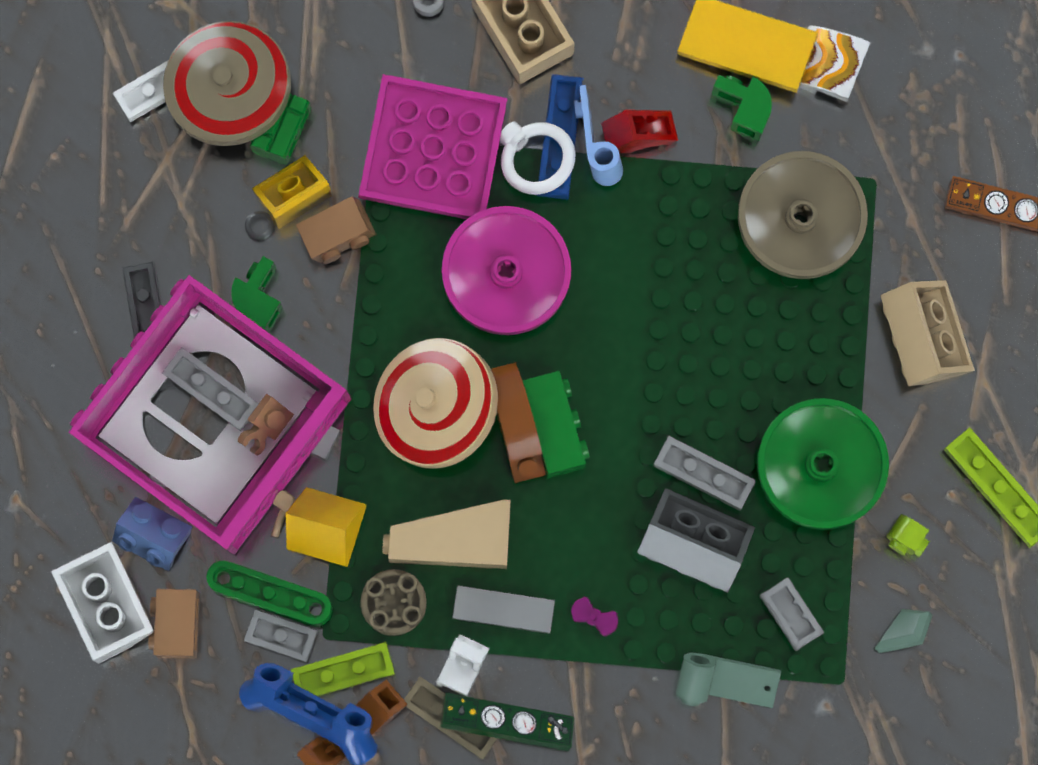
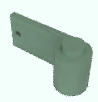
M687 653L683 657L676 694L684 704L690 706H698L700 703L706 702L709 695L773 708L781 670L701 653Z

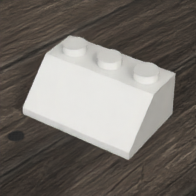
M112 542L51 571L92 660L98 664L128 650L154 632Z

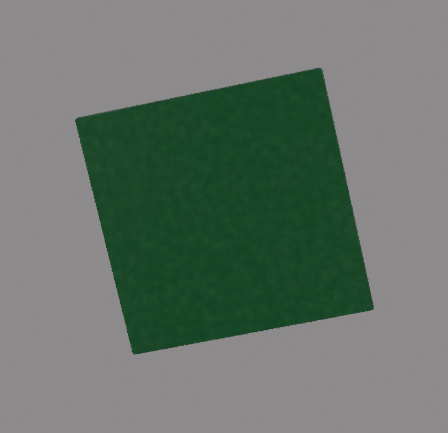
M498 146L487 209L499 206H514L539 214L560 233L567 246L571 260L570 284L560 308L541 326L515 335H498L474 327L456 312L446 295L442 279L444 252L455 230L467 219L366 200L365 211L376 235L369 238L367 245L361 247L347 392L351 397V401L345 407L336 496L367 504L348 567L329 562L326 596L332 605V616L323 625V637L331 641L377 645L386 642L388 646L450 651L455 639L462 635L488 647L489 651L487 654L672 671H681L685 654L701 653L781 670L780 680L830 685L842 684L845 681L855 522L840 528L820 530L803 527L782 516L771 505L761 488L757 472V455L761 440L770 424L784 410L799 402L820 398L834 399L848 403L862 411L876 181L873 178L855 177L866 199L868 218L864 237L854 255L843 266L827 275L811 279H795L779 275L763 266L750 253L742 239L738 225L739 201L747 181L758 168L620 156L623 166L621 179L614 185L603 186L593 179L587 153L575 152V164L571 174L569 199L566 200L526 194L512 187L504 177L501 167V155L504 146ZM522 148L515 152L514 168L524 180L539 182L542 149ZM797 215V216H795V219H796V220L798 219V220H800L802 223H805V222H806V219H805L804 216H802V215ZM435 338L455 340L468 346L486 361L490 369L516 362L522 381L560 371L561 378H567L569 381L572 397L567 399L570 409H576L578 412L581 428L576 429L579 441H586L590 458L585 460V469L548 479L544 475L514 483L501 428L496 415L492 428L483 443L464 460L447 467L432 469L412 465L394 455L386 447L378 434L373 408L379 380L387 366L399 353L415 343ZM668 436L756 480L740 511L653 466ZM665 488L755 527L744 559L729 592L713 588L705 582L689 575L681 574L671 567L652 561L646 556L637 553ZM500 500H510L507 569L389 563V554H383L384 534L390 535V526ZM385 570H402L414 575L421 583L426 595L427 604L423 619L412 631L399 636L384 635L374 630L365 620L361 610V595L367 581ZM787 577L824 631L822 635L797 651L794 650L760 598L762 593ZM457 586L555 600L550 634L453 619ZM582 597H588L593 608L599 609L601 612H617L619 624L616 631L611 635L602 636L596 627L589 625L587 622L573 621L571 615L573 604Z

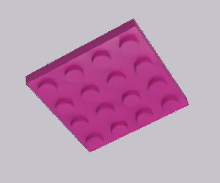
M383 74L358 198L468 219L472 215L486 210L508 98Z

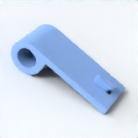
M586 85L580 86L581 102L575 100L574 104L576 118H583L590 169L593 179L598 184L611 186L616 184L623 175L618 148L610 142L595 143L590 100Z

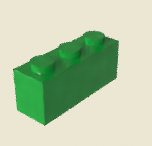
M560 371L523 380L542 450L541 455L547 479L585 469V460L589 459L590 456L586 441H579L576 429L581 428L577 410H571L567 398L572 397V392L568 379H562Z

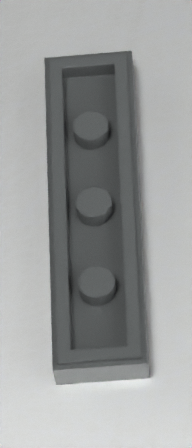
M153 261L122 267L134 338L140 331L145 333L152 324L150 321L152 314L162 305L156 267ZM167 378L159 390L176 387V384Z

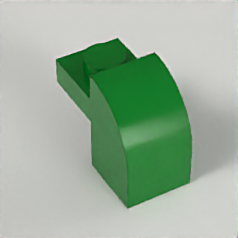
M718 75L711 95L739 107L730 130L759 142L772 110V99L767 87L755 77H752L749 86L746 87L743 86L741 80L733 76L723 77Z
M263 256L259 263L254 262L246 275L247 283L235 277L231 296L235 309L269 333L283 307L280 301L264 293L277 268L274 261Z

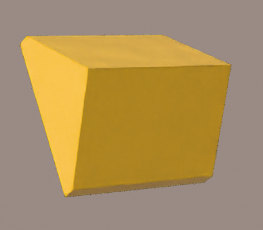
M306 155L252 188L278 230L332 196L328 181Z
M306 487L286 512L287 550L348 567L367 504Z

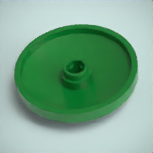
M810 399L787 408L770 424L759 446L757 472L765 496L782 516L798 525L811 529H835L857 521L877 503L887 483L889 455L881 432L875 423L858 408L834 399Z

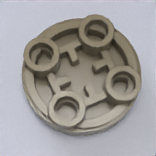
M385 570L376 574L367 581L361 595V610L365 620L374 630L384 635L399 636L412 631L421 622L426 611V595L421 583L414 575L402 570Z

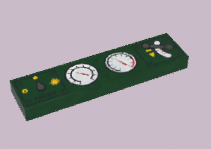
M446 693L443 698L440 728L569 751L572 746L574 717Z

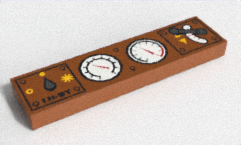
M956 176L951 178L945 209L1038 232V197Z

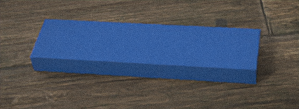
M552 74L546 123L563 129L571 138L575 148L578 118H576L574 101L578 100L580 102L581 100L580 86H582L583 78ZM544 135L539 181L553 176L559 169L563 159L560 144L554 138ZM571 174L555 190L537 196L568 200Z

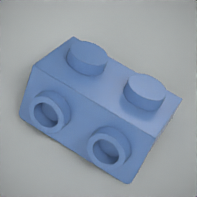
M135 496L117 521L112 541L121 549L133 552L146 559L151 565L169 571L176 554L191 534L192 526Z

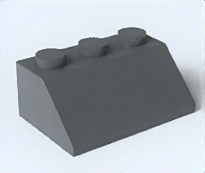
M665 488L637 553L646 556L652 561L671 567L681 574L689 575L705 582L713 588L729 592L742 564L755 527Z

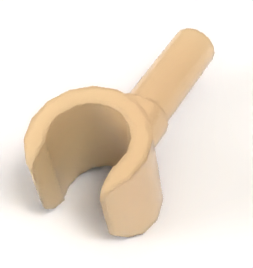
M281 490L273 502L275 506L281 509L271 532V536L277 538L286 518V512L296 501L294 496L287 491Z

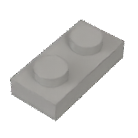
M255 610L244 641L307 663L318 631Z

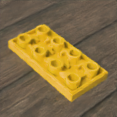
M696 0L677 50V55L751 79L755 77L761 82L797 93L818 32L721 1Z

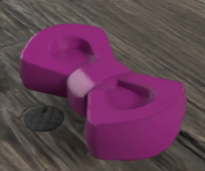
M588 597L578 599L572 606L571 615L573 621L587 622L589 625L596 627L602 636L611 635L616 631L619 624L617 612H601L599 609L593 608Z

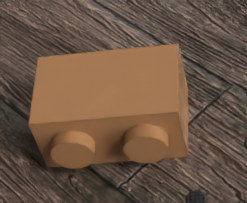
M353 196L296 224L311 259L319 263L323 262L324 264L336 261L341 257L340 253L349 248L355 250L367 245L369 238L376 235L362 202Z
M156 589V597H151L150 616L155 617V630L148 637L149 650H154L153 655L157 658L197 659L200 593L197 590Z

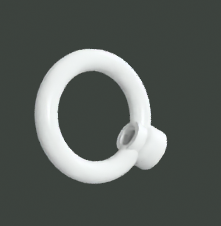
M511 122L501 131L500 142L504 145L501 155V167L504 177L512 187L526 194L539 195L555 190L568 179L575 164V148L571 138L563 129L544 122L532 123L521 127L517 122ZM537 135L552 137L560 144L563 152L562 163L557 172L550 178L539 182H531L521 178L514 168L515 152L521 150L527 144L530 137Z

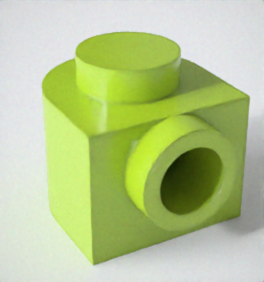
M900 514L886 535L890 540L888 546L903 556L909 553L912 556L915 554L920 557L930 542L925 538L929 530L910 517Z

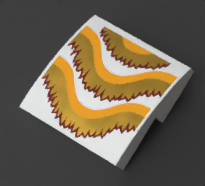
M809 25L808 29L818 32V36L799 88L814 94L819 91L847 102L870 42L839 31Z

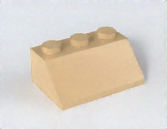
M946 280L909 282L880 295L883 303V312L888 319L893 335L892 341L898 351L902 364V374L908 386L927 385L975 371Z

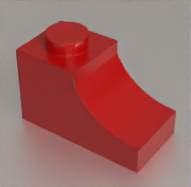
M624 110L601 123L605 142L614 144L618 148L619 153H632L648 147L671 145L678 141L671 111Z

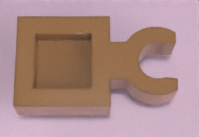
M266 394L247 419L253 424L252 428L242 432L237 442L246 447L249 441L254 439V445L249 451L258 456L265 448L266 438L269 436L276 440L294 414L273 397Z

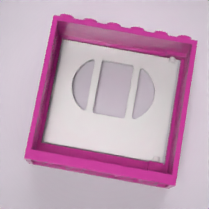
M188 275L185 280L180 279L174 285L170 292L172 297L165 307L160 305L154 311L150 318L152 324L145 333L140 331L130 344L132 350L126 358L121 357L115 362L110 370V373L113 375L106 384L101 383L91 394L90 399L92 402L85 411L80 410L73 417L70 423L72 428L69 433L227 551L235 555L273 505L278 493L285 489L351 401V397L347 390L192 276ZM199 303H202L203 305H205L207 308H209V309H210L211 311H213L215 314H217L218 316H220L222 319H224V320H225L226 322H228L230 325H232L233 327H235L237 330H239V331H240L241 333H243L245 336H247L248 338H250V339H251L252 341H254L256 344H258L259 346H261L263 349H265V350H266L267 352H269L271 355H273L274 357H276L278 360H280V361H281L282 363H284L286 366H288L289 368H291L293 371H295V372H296L297 374H299L301 377H303V378L306 379L308 382H310L312 385H314L316 388H318L319 391L314 390L312 387H310V386H309L308 384H306L304 381H302L301 379H299L297 376H295V375H294L293 373H291L289 370H287L286 368H284L282 365H280V364H279L278 362H276L274 359H272L271 357H269V356H268L267 354H265L263 351H261L260 349H258L256 346H254L252 343H250L248 340H246L245 338H243L241 335H239L237 332H235L233 329H231L230 327H228L226 324H224L222 321H220L218 318H216L215 316H213L211 313H209L207 310H205L203 307H201V306L198 305V304H199ZM181 347L190 354L212 352L228 358L237 366L242 374L246 395L260 403L263 397L268 394L294 414L276 440L269 436L266 438L265 448L260 455L257 456L249 451L254 445V439L250 440L246 447L237 442L242 432L252 428L253 424L250 422L247 423L242 431L228 423L214 443L209 445L151 402L162 384L167 380V377L162 372ZM148 412L199 449L202 452V456L190 460H177L159 453L153 448L145 435L143 413ZM97 436L102 438L104 441H106L112 447L117 449L119 452H121L123 455H125L127 458H129L143 470L148 472L150 474V477H147L145 474H143L141 471H139L125 459L120 457L118 454H116L114 451H112L110 448H108L106 445H104L102 442L96 439ZM168 487L170 490H172L178 496L183 498L185 501H187L189 504H191L193 507H195L209 519L214 521L216 524H218L217 527L213 526L211 523H209L207 520H205L191 508L186 506L184 503H182L180 500H178L176 497H174L172 494L166 491L165 488Z

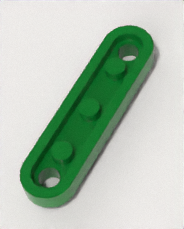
M225 560L215 562L207 571V583L216 594L314 627L324 625L332 616L331 602L321 592ZM224 574L230 576L228 583H219L220 576ZM319 605L322 607V612L316 616L310 613L311 608Z

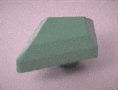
M901 609L876 645L875 650L878 653H884L922 645L933 615L929 611Z

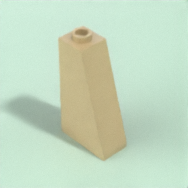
M500 500L390 526V535L384 534L383 554H389V563L507 569L510 500Z

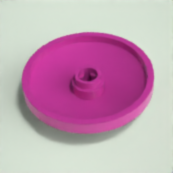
M493 207L469 217L451 236L442 261L443 285L451 305L468 323L489 333L515 335L541 326L560 308L570 284L571 260L562 236L545 218L520 207Z

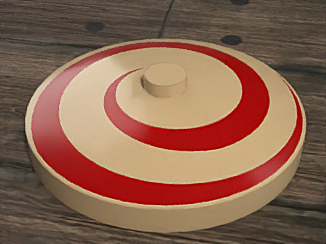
M443 338L428 339L415 343L399 353L390 362L379 380L373 408L378 434L386 447L394 455L412 465L432 469L456 464L470 456L489 434L497 412V385L489 365L477 352L455 340Z

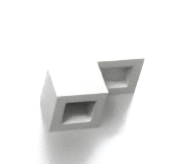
M459 635L450 649L449 657L437 680L436 687L444 693L468 697L489 648Z

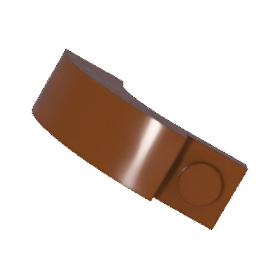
M516 362L492 368L491 371L494 375L498 392L496 415L501 428L514 483L544 476L546 473L541 455L542 450L529 400Z
M386 679L369 691L355 706L365 710L371 716L370 733L374 737L408 704ZM320 735L296 754L305 765H340L347 760L339 745Z

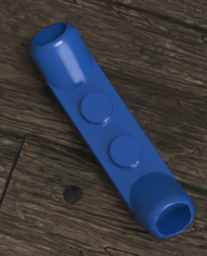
M264 663L256 667L253 678L248 679L241 685L239 697L246 709L256 710L267 707L339 745L351 765L365 764L377 753L378 745L370 733L372 718L369 713L352 703H349L342 710L293 684V672L274 663Z

